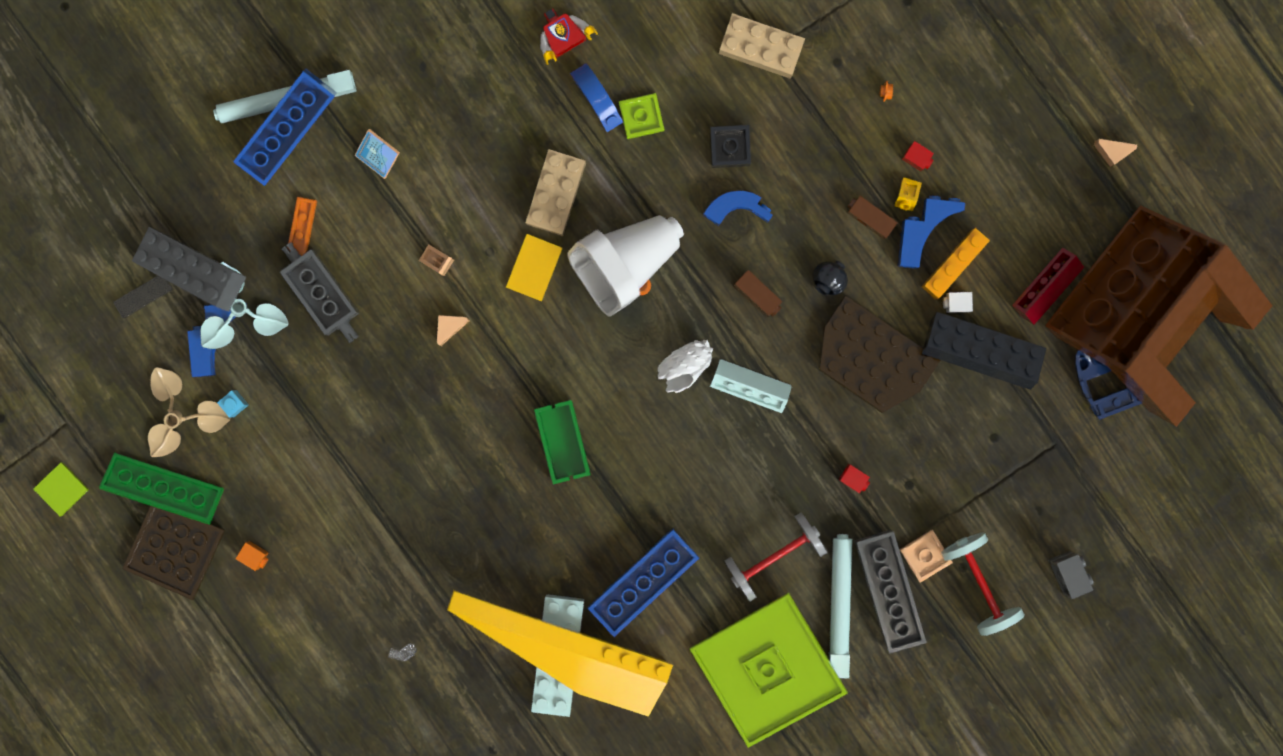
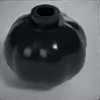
M826 261L818 264L813 272L815 289L825 296L842 293L848 284V276L844 270V264L839 261L835 263Z

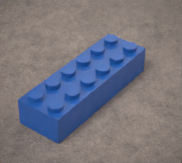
M305 69L233 162L265 186L337 92L308 69Z
M672 528L588 606V609L615 637L699 559V556Z

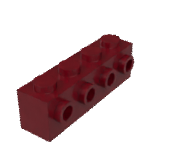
M1062 248L1012 306L1022 318L1035 325L1084 269L1083 264L1076 255Z

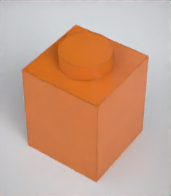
M248 541L242 547L236 560L256 571L259 568H264L269 560L266 558L269 553Z

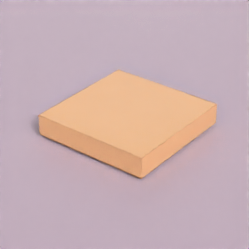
M933 530L899 549L919 582L924 581L953 563L951 560L945 561L941 552L944 550V547Z

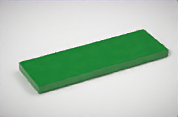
M117 453L113 454L99 486L101 490L209 525L224 491V488Z

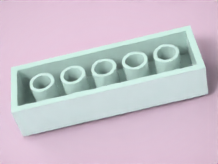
M546 594L543 620L580 632L584 599ZM537 668L531 712L570 717L573 690Z

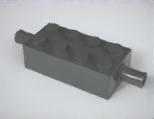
M292 242L287 244V247L284 246L282 251L289 258L291 264L280 271V273L325 335H330L340 329L348 343L357 339L359 335H357L349 322L359 314V311L316 251L310 250L301 256Z

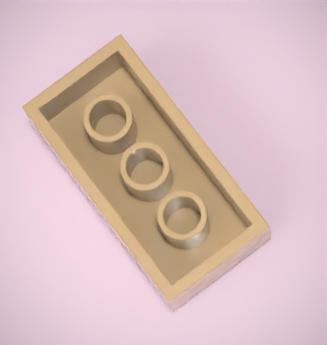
M732 13L719 54L791 79L805 38Z
M548 149L527 216V225L561 236L564 235L586 165L585 160Z

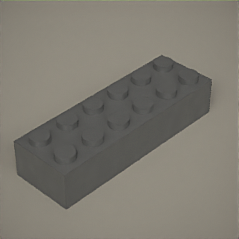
M151 227L148 228L132 259V262L213 306L228 312L246 279V276Z
M887 530L854 540L887 652L890 654L927 643L894 531Z

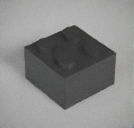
M1068 551L1049 559L1064 596L1074 599L1093 591L1092 585L1094 582L1090 574H1086L1084 569L1086 563L1082 556Z

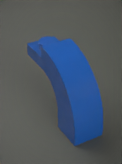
M587 63L570 73L607 132L623 123L615 105Z
M733 191L721 195L710 204L703 214L704 217L717 226L721 224L728 213L736 209L749 210L767 223L773 215L770 213V208L764 204L758 205L761 199L760 196L746 191Z

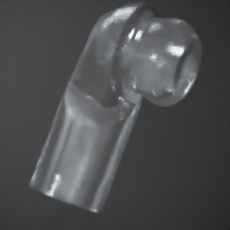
M409 643L402 650L391 648L388 657L407 661L415 655L417 649L414 644Z

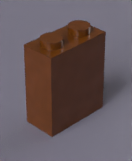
M749 270L734 284V287L766 317L770 315L772 317L775 316L782 308L780 306L782 301Z

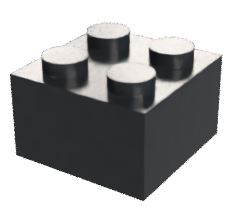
M749 125L710 127L712 168L746 167L751 165Z

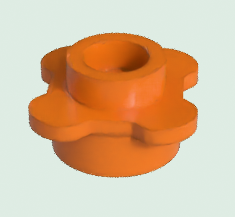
M888 81L880 87V97H883V102L886 99L891 100L893 96V84H888Z

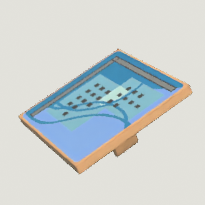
M369 129L355 156L385 179L400 152Z

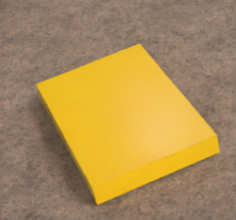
M526 234L506 288L542 301L563 248Z

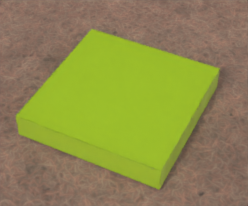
M656 93L619 101L627 139L664 131Z
M63 462L54 468L34 488L38 495L59 516H63L89 490Z

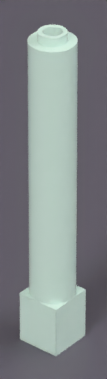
M350 70L327 75L326 78L320 79L337 92L335 97L357 92L353 74ZM291 86L218 104L216 109L213 110L215 119L219 120L222 124L273 111Z
M837 534V538H833L830 652L828 659L839 678H849L850 667L849 631L852 539L848 538L846 534Z

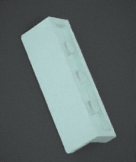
M720 360L710 387L782 413L792 386L730 362Z

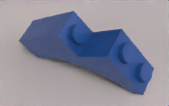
M930 196L929 199H925L922 221H919L920 218L908 217V220L905 219L902 222L898 267L919 268L922 249L930 232L946 217L964 211L965 203L960 202L958 198H949L948 201L941 200L939 196Z
M212 304L204 306L206 319L216 316L222 318L225 323L231 314L230 311H225ZM202 326L193 327L192 331H187L192 377L215 375L214 360L216 349L202 347Z

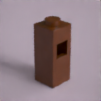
M861 196L857 199L853 198L847 206L849 208L847 214L882 239H886L898 223Z

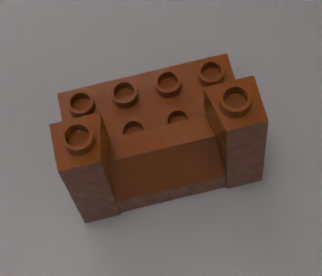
M1140 205L1045 326L1056 338L1108 366L1148 411L1177 427L1196 403L1166 369L1177 353L1211 311L1220 322L1254 330L1273 305L1226 244Z

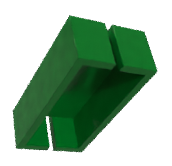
M573 400L555 404V408L550 405L534 409L552 483L557 484L569 481L570 475H573V479L591 475Z

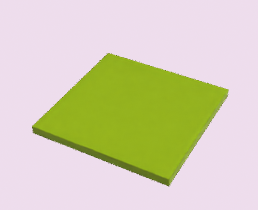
M789 592L690 647V651L748 748L848 694L844 684Z

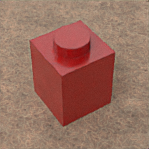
M914 141L902 160L921 172L924 168L928 169L934 161L931 158L934 153Z
M850 464L847 465L838 479L858 493L861 490L865 491L870 484L868 481L870 477Z

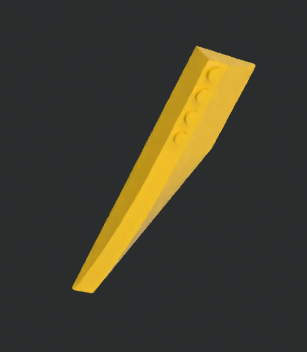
M453 591L447 610L576 693L645 716L650 715L667 684L673 667L672 664L665 660Z

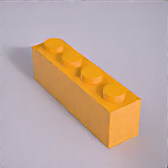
M972 229L921 287L934 299H939L990 240L978 229Z

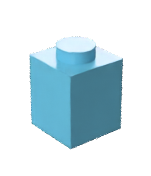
M237 390L230 391L217 402L229 418L235 417L249 405Z

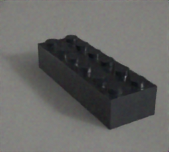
M936 312L930 321L922 350L924 355L1030 390L1038 383L1046 352L1045 347Z

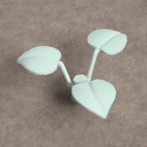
M224 262L221 263V264H223V265H225V266H227V267H229V268L235 270L236 272L240 273L238 270L232 268L231 266L227 265L226 263H224ZM243 283V285H242V287H241L239 293L242 291V289H243V287H244V283ZM236 298L230 309L231 314L225 323L222 318L216 316L204 321L201 327V345L208 349H217L228 345L234 337V330L228 324L234 316L241 317L245 313L255 318L253 326L259 334L264 336L276 334L287 327L289 323L283 312L274 305L261 304L257 307L256 314L246 308V303L243 300Z

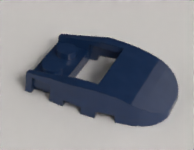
M1079 350L1076 352L1074 364L1080 388L1098 420L1142 404L1128 388L1093 400L1086 381L1112 370Z

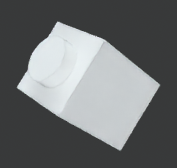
M972 292L947 293L946 297H943V308L946 309V313L972 312Z

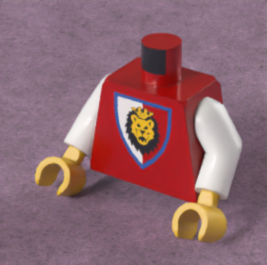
M554 9L547 11L544 16L548 24L543 27L544 32L541 34L540 48L546 64H549L548 60L551 58L556 62V58L586 41V37L588 40H592L590 34L595 33L598 35L595 28L589 26L584 20L576 16H568L565 13L558 17Z

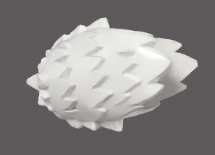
M695 340L688 343L682 348L673 351L671 355L661 362L658 367V379H667V392L674 391L678 393L689 388L702 372L710 366L713 348L710 347L708 340H703L702 342Z

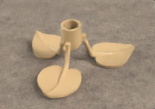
M159 367L154 368L151 375L152 393L159 401H166L170 397L169 413L164 417V424H157L149 431L148 443L151 457L168 455L179 447L181 436L178 432L173 431V428L180 425L182 421L198 417L197 424L199 428L207 433L217 432L230 421L228 415L215 401L200 403L197 408L198 414L183 417L181 412L173 411V396L181 392L182 380L173 371Z

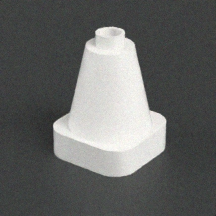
M659 215L607 234H602L596 230L578 241L568 251V259L573 270L597 306L604 314L612 316L640 295L639 289L680 247L679 238L683 237L684 233L675 218L669 217L665 219Z

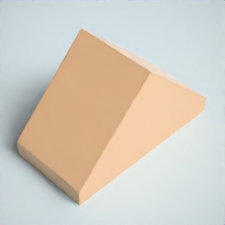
M1098 139L1094 142V146L1110 167L1137 149V145L1104 139Z
M428 244L419 261L445 276L454 259Z
M438 316V345L442 346L470 320L467 317Z

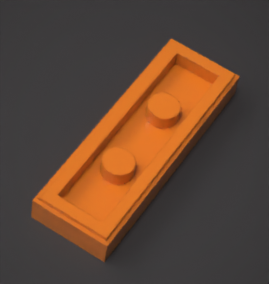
M297 197L288 244L292 242L298 253L303 256L308 251L317 200Z

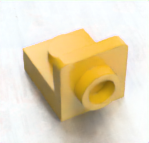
M903 177L895 206L903 210L913 211L918 201L922 183Z

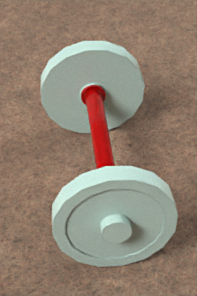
M984 532L961 538L941 552L945 561L963 555L966 557L993 613V616L984 620L977 627L982 636L1002 631L1019 622L1024 617L1020 607L1000 612L978 567L972 551L987 543L988 538Z

